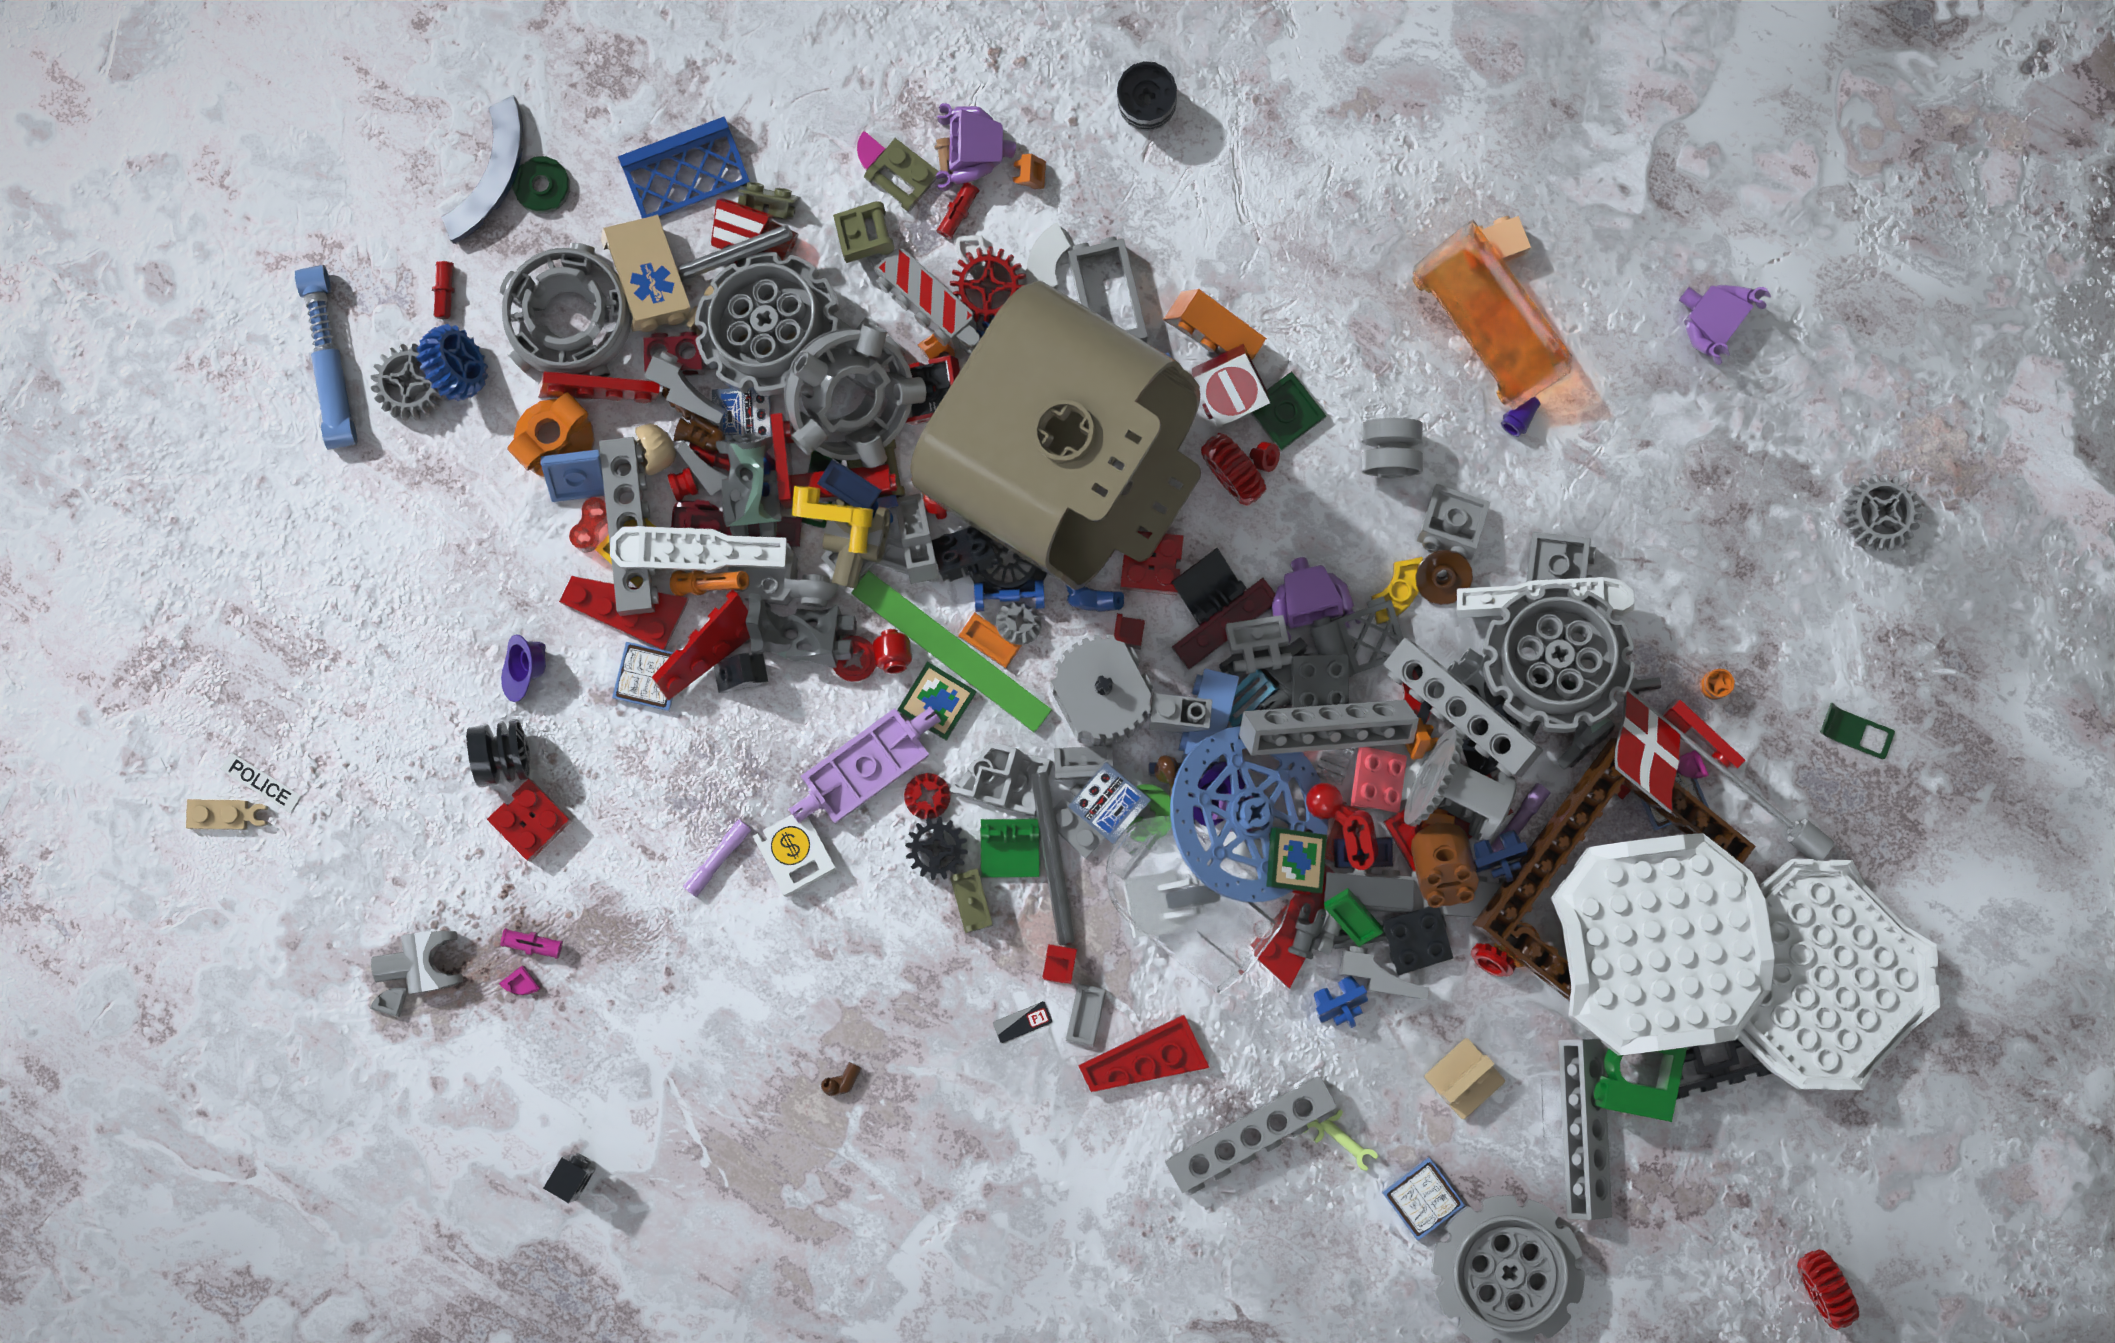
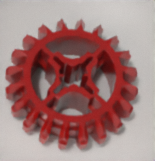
M992 246L988 247L987 255H983L982 248H977L978 257L975 259L970 252L966 253L970 262L966 264L964 261L959 260L957 263L964 269L962 272L958 270L952 271L953 275L959 276V281H950V286L959 287V291L952 293L956 297L961 296L962 300L960 301L971 311L975 312L973 316L975 322H978L980 315H984L983 321L990 323V316H995L1003 306L992 309L995 294L1000 291H1011V296L1020 287L1024 286V284L1019 285L1018 280L1026 278L1025 273L1017 275L1015 272L1022 267L1021 263H1017L1014 266L1010 265L1015 258L1012 254L1004 260L1002 258L1005 250L999 249L997 256H993L994 249ZM985 262L984 274L981 278L966 280L969 272L976 265ZM994 262L1001 264L1007 269L1012 282H1002L996 279ZM990 270L991 282L1003 285V287H996L995 290H992V293H989L988 297L986 289L974 286V284H982L985 278H989ZM966 289H975L981 292L983 309L976 307L969 300Z
M1218 433L1212 436L1201 447V454L1206 465L1229 494L1239 501L1240 504L1248 506L1252 502H1256L1266 492L1265 481L1256 469V466L1238 444L1226 434Z
M1818 1249L1800 1258L1797 1267L1801 1281L1814 1307H1816L1824 1321L1831 1328L1838 1330L1842 1327L1846 1328L1858 1320L1859 1307L1856 1303V1298L1848 1281L1832 1257L1826 1251Z

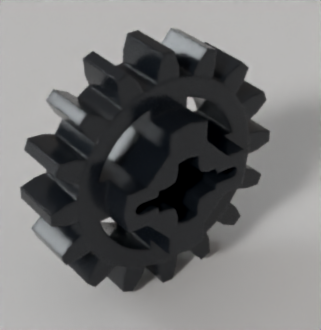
M938 817L936 824H933L930 818H926L927 826L923 827L917 823L916 827L919 830L917 834L914 832H909L908 834L913 839V842L905 843V847L912 849V853L907 854L906 859L915 860L911 866L912 869L922 868L920 871L921 877L929 872L931 873V880H935L937 874L940 873L943 879H947V871L950 870L956 874L955 865L965 864L960 856L968 854V850L961 847L962 844L967 842V838L959 839L958 835L962 832V829L953 830V821L951 820L947 825H943L942 817ZM933 830V836L926 842L919 841L924 833ZM944 831L951 834L956 845H950L944 840ZM935 841H940L942 847L951 850L939 852L938 857H934L933 852L923 848V846L929 847V845H934ZM917 852L926 853L930 858L929 867L921 862ZM946 856H955L947 866L940 868L941 860Z

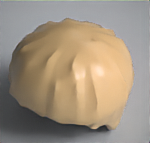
M654 424L636 427L637 444L643 447L644 462L640 463L644 467L645 473L652 476L671 466L677 455L674 448L675 445L669 434Z

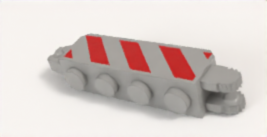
M895 249L887 255L878 253L867 257V260L876 271L878 277L876 282L885 293H893L896 296L895 300L905 311L910 309L922 327L927 328L929 326L934 331L933 334L943 346L948 344L955 351L961 347L966 353L971 355L981 337L976 332L977 325L973 312L904 249Z

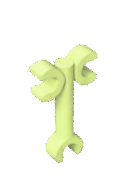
M1341 1109L1321 1123L1315 1119L1306 1124L1308 1128L1316 1127L1318 1129V1135L1313 1140L1315 1143L1323 1139L1325 1131L1356 1157V1163L1361 1170L1367 1171L1369 1169L1362 1162L1364 1155L1369 1154L1374 1159L1378 1158L1374 1150L1363 1149L1332 1122L1342 1116L1343 1111Z

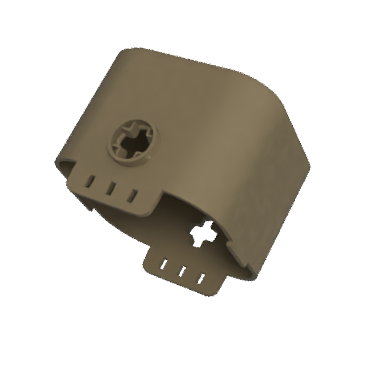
M1043 281L1026 284L1015 291L997 312L925 426L911 459L912 483L915 488L951 514L1074 590L1081 589L1100 572L1115 550L1138 562L1149 559L1200 480L1201 469L1199 465L1178 451L1197 414L1201 395L1200 386L1193 376L1183 369L1179 362ZM1117 460L1125 464L1122 471L1113 466ZM1171 478L1183 484L1180 490L1169 484ZM1132 481L1133 484L1131 489L1124 496L1122 494L1123 490L1127 486L1128 482ZM1100 486L1108 491L1105 497L1096 493ZM1156 502L1167 508L1165 514L1153 508ZM1140 527L1152 533L1149 539L1138 533Z

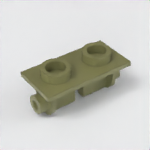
M747 182V185H743L738 189V192L744 193V196L739 195L738 203L760 211L764 210V204H768V213L774 215V217L788 219V217L794 218L796 207L791 206V203H795L799 196L792 195L791 190L785 188H775V191L764 189L763 184L756 182Z

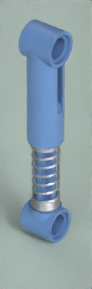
M325 265L295 270L296 287L300 297L304 298L305 307L309 309L307 315L310 316L308 322L312 324L309 329L313 331L311 337L314 339L312 345L315 347L313 348L314 353L311 354L323 421L321 422V432L327 450L357 445V433L350 414L340 351L335 348V343H332L334 336L331 335L330 331L333 329L329 327L331 321L328 320V316L330 313H327L326 310L329 307L326 305L328 302L327 294L331 292L328 271Z

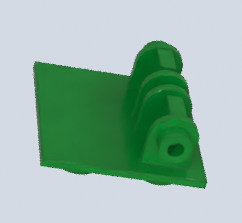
M981 819V878L1039 877L1038 819Z

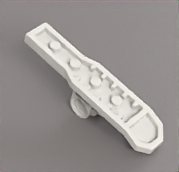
M622 527L611 538L610 557L621 569L647 568L713 571L725 566L785 569L787 539L727 536L714 529Z
M1606 577L1534 580L1516 586L1458 588L1457 616L1458 618L1501 616L1502 607L1516 595L1528 591L1532 596H1538L1540 587L1550 584L1573 586V592L1577 596H1583L1586 591H1590L1613 607L1612 614L1624 616L1635 609L1634 591L1622 580ZM1551 627L1541 628L1543 634L1547 636L1555 634Z

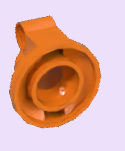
M568 392L558 399L539 401L526 409L517 421L514 440L508 445L507 450L527 471L531 470L536 475L544 477L541 467V456L593 450L595 438L593 425L588 419L589 413ZM548 422L558 423L560 426V436L556 441L545 444L538 440V431L542 425Z

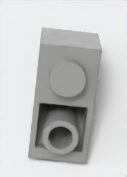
M1153 693L1149 730L1176 733L1209 730L1212 708L1211 699Z

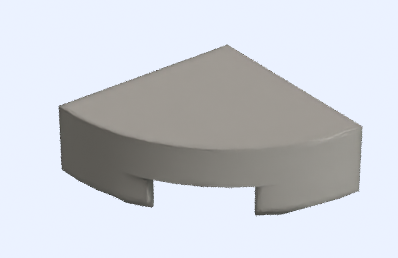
M398 987L384 991L374 999L370 1009L400 1017L408 988Z

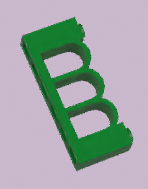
M1687 1047L1654 1051L1663 1053L1656 1087L1626 1081L1620 1072V1062L1624 1055H1617L1608 1049L1604 1058V1068L1608 1077L1601 1076L1600 1082L1595 1086V1105L1608 1110L1672 1122Z

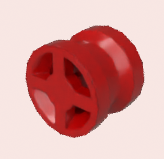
M689 467L684 468L682 473H670L667 475L677 502L683 500L686 495L691 494L695 496L699 494Z

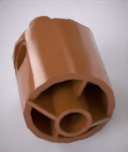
M1436 823L1420 830L1412 840L1411 852L1419 888L1428 905L1438 908L1471 902L1475 897L1474 892L1477 890L1479 879L1466 831L1460 826L1451 823Z

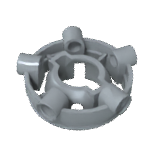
M570 243L569 248H555L540 252L526 260L515 272L510 271L504 278L500 287V293L504 295L502 300V321L506 336L513 347L507 355L524 373L533 367L542 373L546 371L608 377L610 375L607 364L623 348L630 333L633 316L617 272L607 262L594 255V247L582 243ZM561 259L563 267H555L553 260ZM548 262L550 269L536 277L539 281V286L534 292L535 282L529 274ZM592 263L601 268L612 279L616 287L614 290H609L610 301L606 300L605 295L595 280L588 281L585 275H590ZM563 292H575L584 296L590 304H594L596 307L591 323L585 331H581L574 336L562 338L553 334L547 326L535 323V311L545 310L547 304L554 296ZM513 300L522 305L521 313L511 314ZM609 309H611V315L617 323L604 345L599 349L596 345L573 354L574 361L566 362L567 351L579 349L589 344L597 337L604 324L609 323ZM524 320L529 333L534 338L541 341L545 347L560 351L559 362L542 359L544 355L522 331L515 335L511 322H521Z
M862 324L861 330H833L812 340L794 358L784 386V404L790 423L796 430L791 437L808 456L816 450L827 457L838 460L861 459L863 467L866 468L879 466L887 460L884 447L903 428L912 404L925 401L926 386L921 377L912 378L910 368L903 355L897 348L886 341L888 331L869 324ZM843 342L853 348L849 349L848 354L840 348L830 350L833 346ZM867 355L876 357V359L873 360V359H871L870 357H868ZM888 365L890 372H886L883 367ZM851 374H863L867 377L868 382L875 385V397L865 395L862 403L849 415L835 420H829L824 413L832 407L833 390L844 377ZM803 381L813 386L814 389L813 396L809 395L808 392H801L803 406L809 416L799 411V397ZM884 398H887V405L881 416L878 418L877 415L883 405ZM872 420L875 422L871 427L866 426L869 423H871ZM819 425L831 433H852L845 436L846 441L825 442L828 436Z

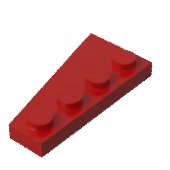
M544 371L539 384L538 398H559L568 392L575 399L634 400L637 403H651L659 395L660 384L654 381Z
M571 576L559 602L654 647L665 650L687 606L689 598L658 592L659 604H654L655 612L620 616L616 608L614 584ZM629 587V588L632 589V590H637V589H639V588Z
M731 590L726 595L728 600L720 609L715 607L708 615L710 620L700 631L695 629L689 635L687 645L682 650H676L651 677L668 701L750 639L746 625L749 611L734 590Z
M1325 864V875L1327 872L1335 873L1327 864ZM1326 878L1323 880L1322 893H1311L1310 895L1303 893L1299 896L1295 894L1246 948L1251 955L1289 989L1306 959L1288 951V948L1293 945L1297 932L1295 926L1300 910L1305 903L1310 904L1311 911L1308 917L1310 923L1314 922L1316 914L1320 909L1325 910L1324 893Z
M1184 1014L1078 1065L1091 1092L1210 1068Z

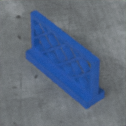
M725 116L618 156L642 218L655 215L661 217L750 182ZM724 137H727L730 145L726 158L711 152L714 142ZM710 143L708 149L700 147ZM696 148L705 153L699 168L684 161L689 150ZM732 152L736 160V163L729 160ZM683 153L681 159L674 157L676 155ZM709 155L724 161L718 176L702 170ZM668 158L679 163L672 178L658 172L661 162ZM656 163L654 170L647 167ZM727 163L739 168L743 179L732 183L722 179L721 176ZM682 165L697 171L691 186L676 180ZM642 168L652 173L646 188L634 183L631 172ZM701 173L716 180L711 191L704 193L694 188ZM655 175L671 181L664 196L649 190ZM719 181L726 184L717 188ZM674 183L689 189L685 200L679 203L668 199ZM637 188L644 191L641 198L639 196ZM692 192H695V193H697V194H700V195H697V196H695V197L690 198ZM647 193L662 199L659 209L649 214H646L643 206ZM666 202L673 204L663 208Z

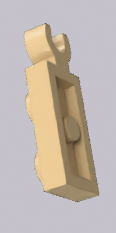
M187 799L186 829L247 830V821L256 826H266L268 821H259L256 814L259 810H268V806L255 804L248 809L247 800Z

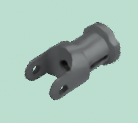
M1305 903L1300 910L1295 926L1297 932L1293 945L1288 948V951L1298 956L1313 959L1312 949L1316 937L1321 934L1326 911L1320 909L1316 914L1314 922L1310 923L1308 917L1311 906Z

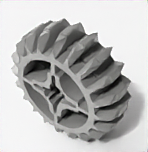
M412 343L409 351L405 344H400V352L391 347L389 352L392 356L388 358L384 354L380 355L381 360L384 362L383 365L374 364L373 366L379 374L370 375L371 380L378 382L370 387L371 391L378 393L374 400L377 403H382L381 409L384 412L390 410V415L394 418L401 413V418L404 421L409 419L410 413L413 419L419 420L421 411L428 417L430 416V411L428 410L430 406L436 410L440 408L435 402L437 398L446 400L445 395H439L437 388H431L432 383L429 380L419 376V368L417 367V362L419 361L416 358L419 353L416 349L418 347L416 343ZM405 363L402 371L398 373H392L395 370V368ZM412 377L416 382L410 383L409 387H407L404 383L405 381H410ZM388 384L400 388V395L403 397L402 403L393 400ZM427 391L421 399L415 401V397L419 392Z
M1873 474L1869 477V481L1863 478L1859 481V486L1854 485L1851 487L1850 490L1853 495H1847L1844 499L1850 505L1844 506L1842 512L1850 514V516L1843 519V523L1852 524L1853 527L1849 528L1847 532L1849 534L1857 532L1858 536L1855 538V542L1859 543L1865 539V548L1869 549L1875 543L1876 551L1880 552L1884 546L1888 551L1895 549V544L1901 547L1905 545V539L1910 540L1914 537L1911 530H1917L1920 527L1914 520L1922 517V513L1915 511V509L1921 506V502H1913L1912 500L1917 495L1916 491L1910 493L1906 491L1909 483L1905 482L1899 486L1900 480L1897 476L1890 481L1888 474L1881 475L1880 480L1876 474ZM1883 491L1891 494V496L1886 500H1881L1876 496L1872 497L1869 492ZM1898 502L1902 508V522L1900 521L1901 517L1896 512ZM1862 503L1864 504L1863 508L1868 513V520L1866 523L1862 517ZM1888 505L1885 509L1886 513L1883 514L1886 516L1876 520L1879 517L1878 512L1881 511L1878 509ZM1878 525H1883L1888 529L1892 528L1896 532L1894 534H1880L1873 531V529Z

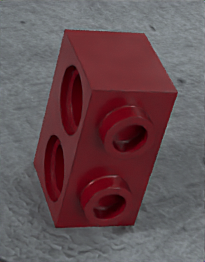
M687 331L679 333L680 336L668 337L667 333H652L651 337L643 338L644 372L646 373L654 352L659 348H664L668 353L678 357L677 362L683 364L680 370L684 376L705 375V362L696 344V337L700 335H697L696 332ZM687 347L696 349L695 355L690 359H684L681 356L683 350Z

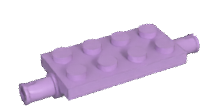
M930 706L910 722L908 720L905 721L894 708L801 775V778L810 789L808 791L809 795L788 808V810L799 824L819 808L821 810L825 809L835 824L926 759L929 754L919 741L921 739L920 735L941 722V720Z

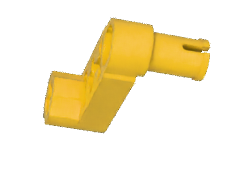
M794 486L792 516L847 522L851 526L848 552L867 553L869 527H872L873 509L819 503L820 488Z

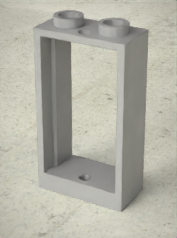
M1108 237L1100 241L1101 244L1089 246V243H1082L1073 246V250L1068 251L1070 269L1078 302L1088 309L1089 305L1078 260L1116 251L1119 252L1137 327L1125 331L1147 343V331L1124 238L1117 240V237Z

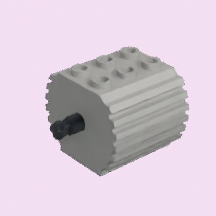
M1099 634L1094 636L1093 641H1090L1087 637L1082 639V645L1079 646L1077 642L1073 644L1072 652L1069 653L1067 649L1063 653V662L1057 661L1055 665L1056 678L1050 681V690L1076 740L1078 741L1082 738L1089 740L1093 746H1100V742H1104L1105 745H1112L1113 740H1116L1117 743L1123 742L1125 735L1129 739L1133 736L1135 728L1137 731L1142 728L1144 720L1145 722L1147 721L1152 709L1149 702L1152 695L1151 692H1153L1152 689L1154 688L1146 673L1140 674L1138 670V663L1140 661L1132 647L1127 649L1125 643L1117 641L1114 635L1106 634V639H1102Z

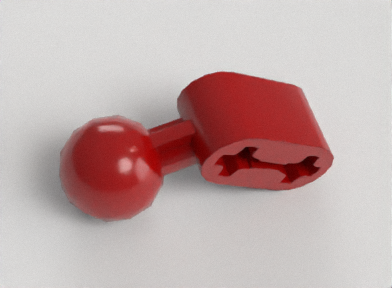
M1329 783L1314 785L1306 796L1307 809L1316 818H1333L1342 824L1349 863L1358 870L1368 869L1377 859L1379 850L1372 816L1364 810L1352 811L1342 804L1343 798L1336 786ZM1356 820L1359 825H1364L1361 831H1359L1358 827L1352 826ZM1360 849H1363V852L1366 854L1369 853L1366 860L1363 855H1358Z

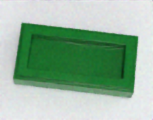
M1349 888L1324 902V908L1358 947L1383 933V927Z

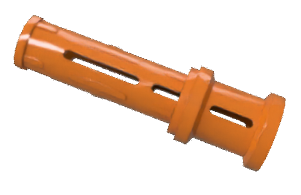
M677 570L672 573L669 584L672 593L676 596H684L687 593L703 595L711 590H744L749 585V576L744 571L706 573L693 570L691 573H686L685 571Z

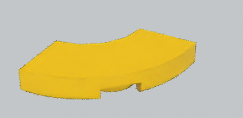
M1423 557L1394 562L1393 577L1390 584L1382 592L1372 595L1371 600L1383 596L1385 601H1392L1397 617L1411 605L1419 592L1416 587L1415 575L1419 564L1423 561ZM1386 608L1375 613L1377 625L1388 622L1389 617Z

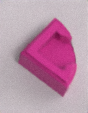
M863 131L858 140L857 154L862 167L867 171L884 152L885 148Z
M1696 750L1679 756L1677 773L1692 779L1709 776Z
M523 965L499 983L506 991L518 995L532 994L541 989Z

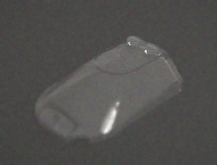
M1170 816L1146 818L1130 826L1117 839L1107 860L1108 893L1120 915L1218 994L1224 992L1249 971L1282 927L1290 901L1284 896L1265 902H1240L1226 898L1208 888L1193 874L1182 858L1173 835ZM1194 825L1198 839L1203 849L1207 851L1211 847L1209 835ZM1226 858L1220 863L1221 869L1233 876L1248 880L1258 879V875L1245 864Z

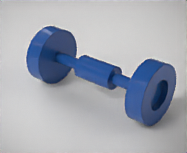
M1035 580V592H1019L1018 589L999 590V593L984 594L983 583H974L975 612L984 611V600L991 599L1009 602L1020 601V598L1036 597V609L1045 608L1044 580Z

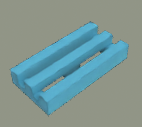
M1257 669L1256 673H1250L1237 686L1234 700L1258 677L1261 679L1232 706L1229 717L1232 727L1241 725L1243 713L1237 718L1233 715L1264 685L1268 689L1245 711L1257 710L1260 703H1263L1278 690L1261 669Z

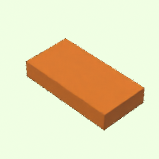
M975 612L958 635L959 638L1005 669H1007L1022 645L1006 641L999 634L996 626Z

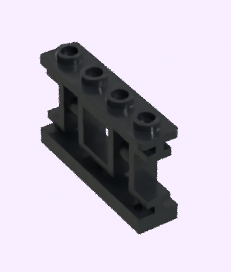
M1738 1039L1724 1042L1729 1060L1704 1066L1699 1045L1691 1046L1689 1050H1686L1684 1063L1693 1061L1697 1074L1709 1073L1710 1077L1679 1085L1677 1099L1690 1096L1689 1091L1700 1088L1701 1092L1717 1089V1083L1726 1080L1731 1085L1746 1081L1745 1075L1756 1073L1757 1077L1773 1073L1762 1063L1730 1071L1729 1067L1740 1064L1736 1049L1745 1047Z

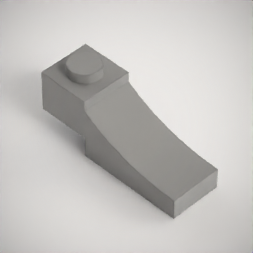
M662 351L661 354L656 352L644 377L670 389L666 400L719 424L726 409L707 399L687 380L680 370L683 364L677 362L678 357Z
M684 440L674 446L710 496L719 490L722 492V479L729 478L728 474L722 473L704 462L690 449ZM746 475L742 477L743 480L750 481ZM734 489L730 496L732 501L736 502L740 500V492Z
M922 493L897 498L899 506L895 507L910 583L914 584L938 579L939 575Z
M1350 946V951H1342L1339 974L1368 979L1367 991L1428 999L1429 987L1406 982L1388 973L1373 961L1374 955L1367 954L1368 948Z

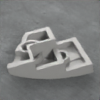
M989 742L981 751L980 757L968 766V771L963 777L950 787V792L979 802L1037 817L1031 775L1046 772L1049 778L1053 761L1025 754L1015 747Z

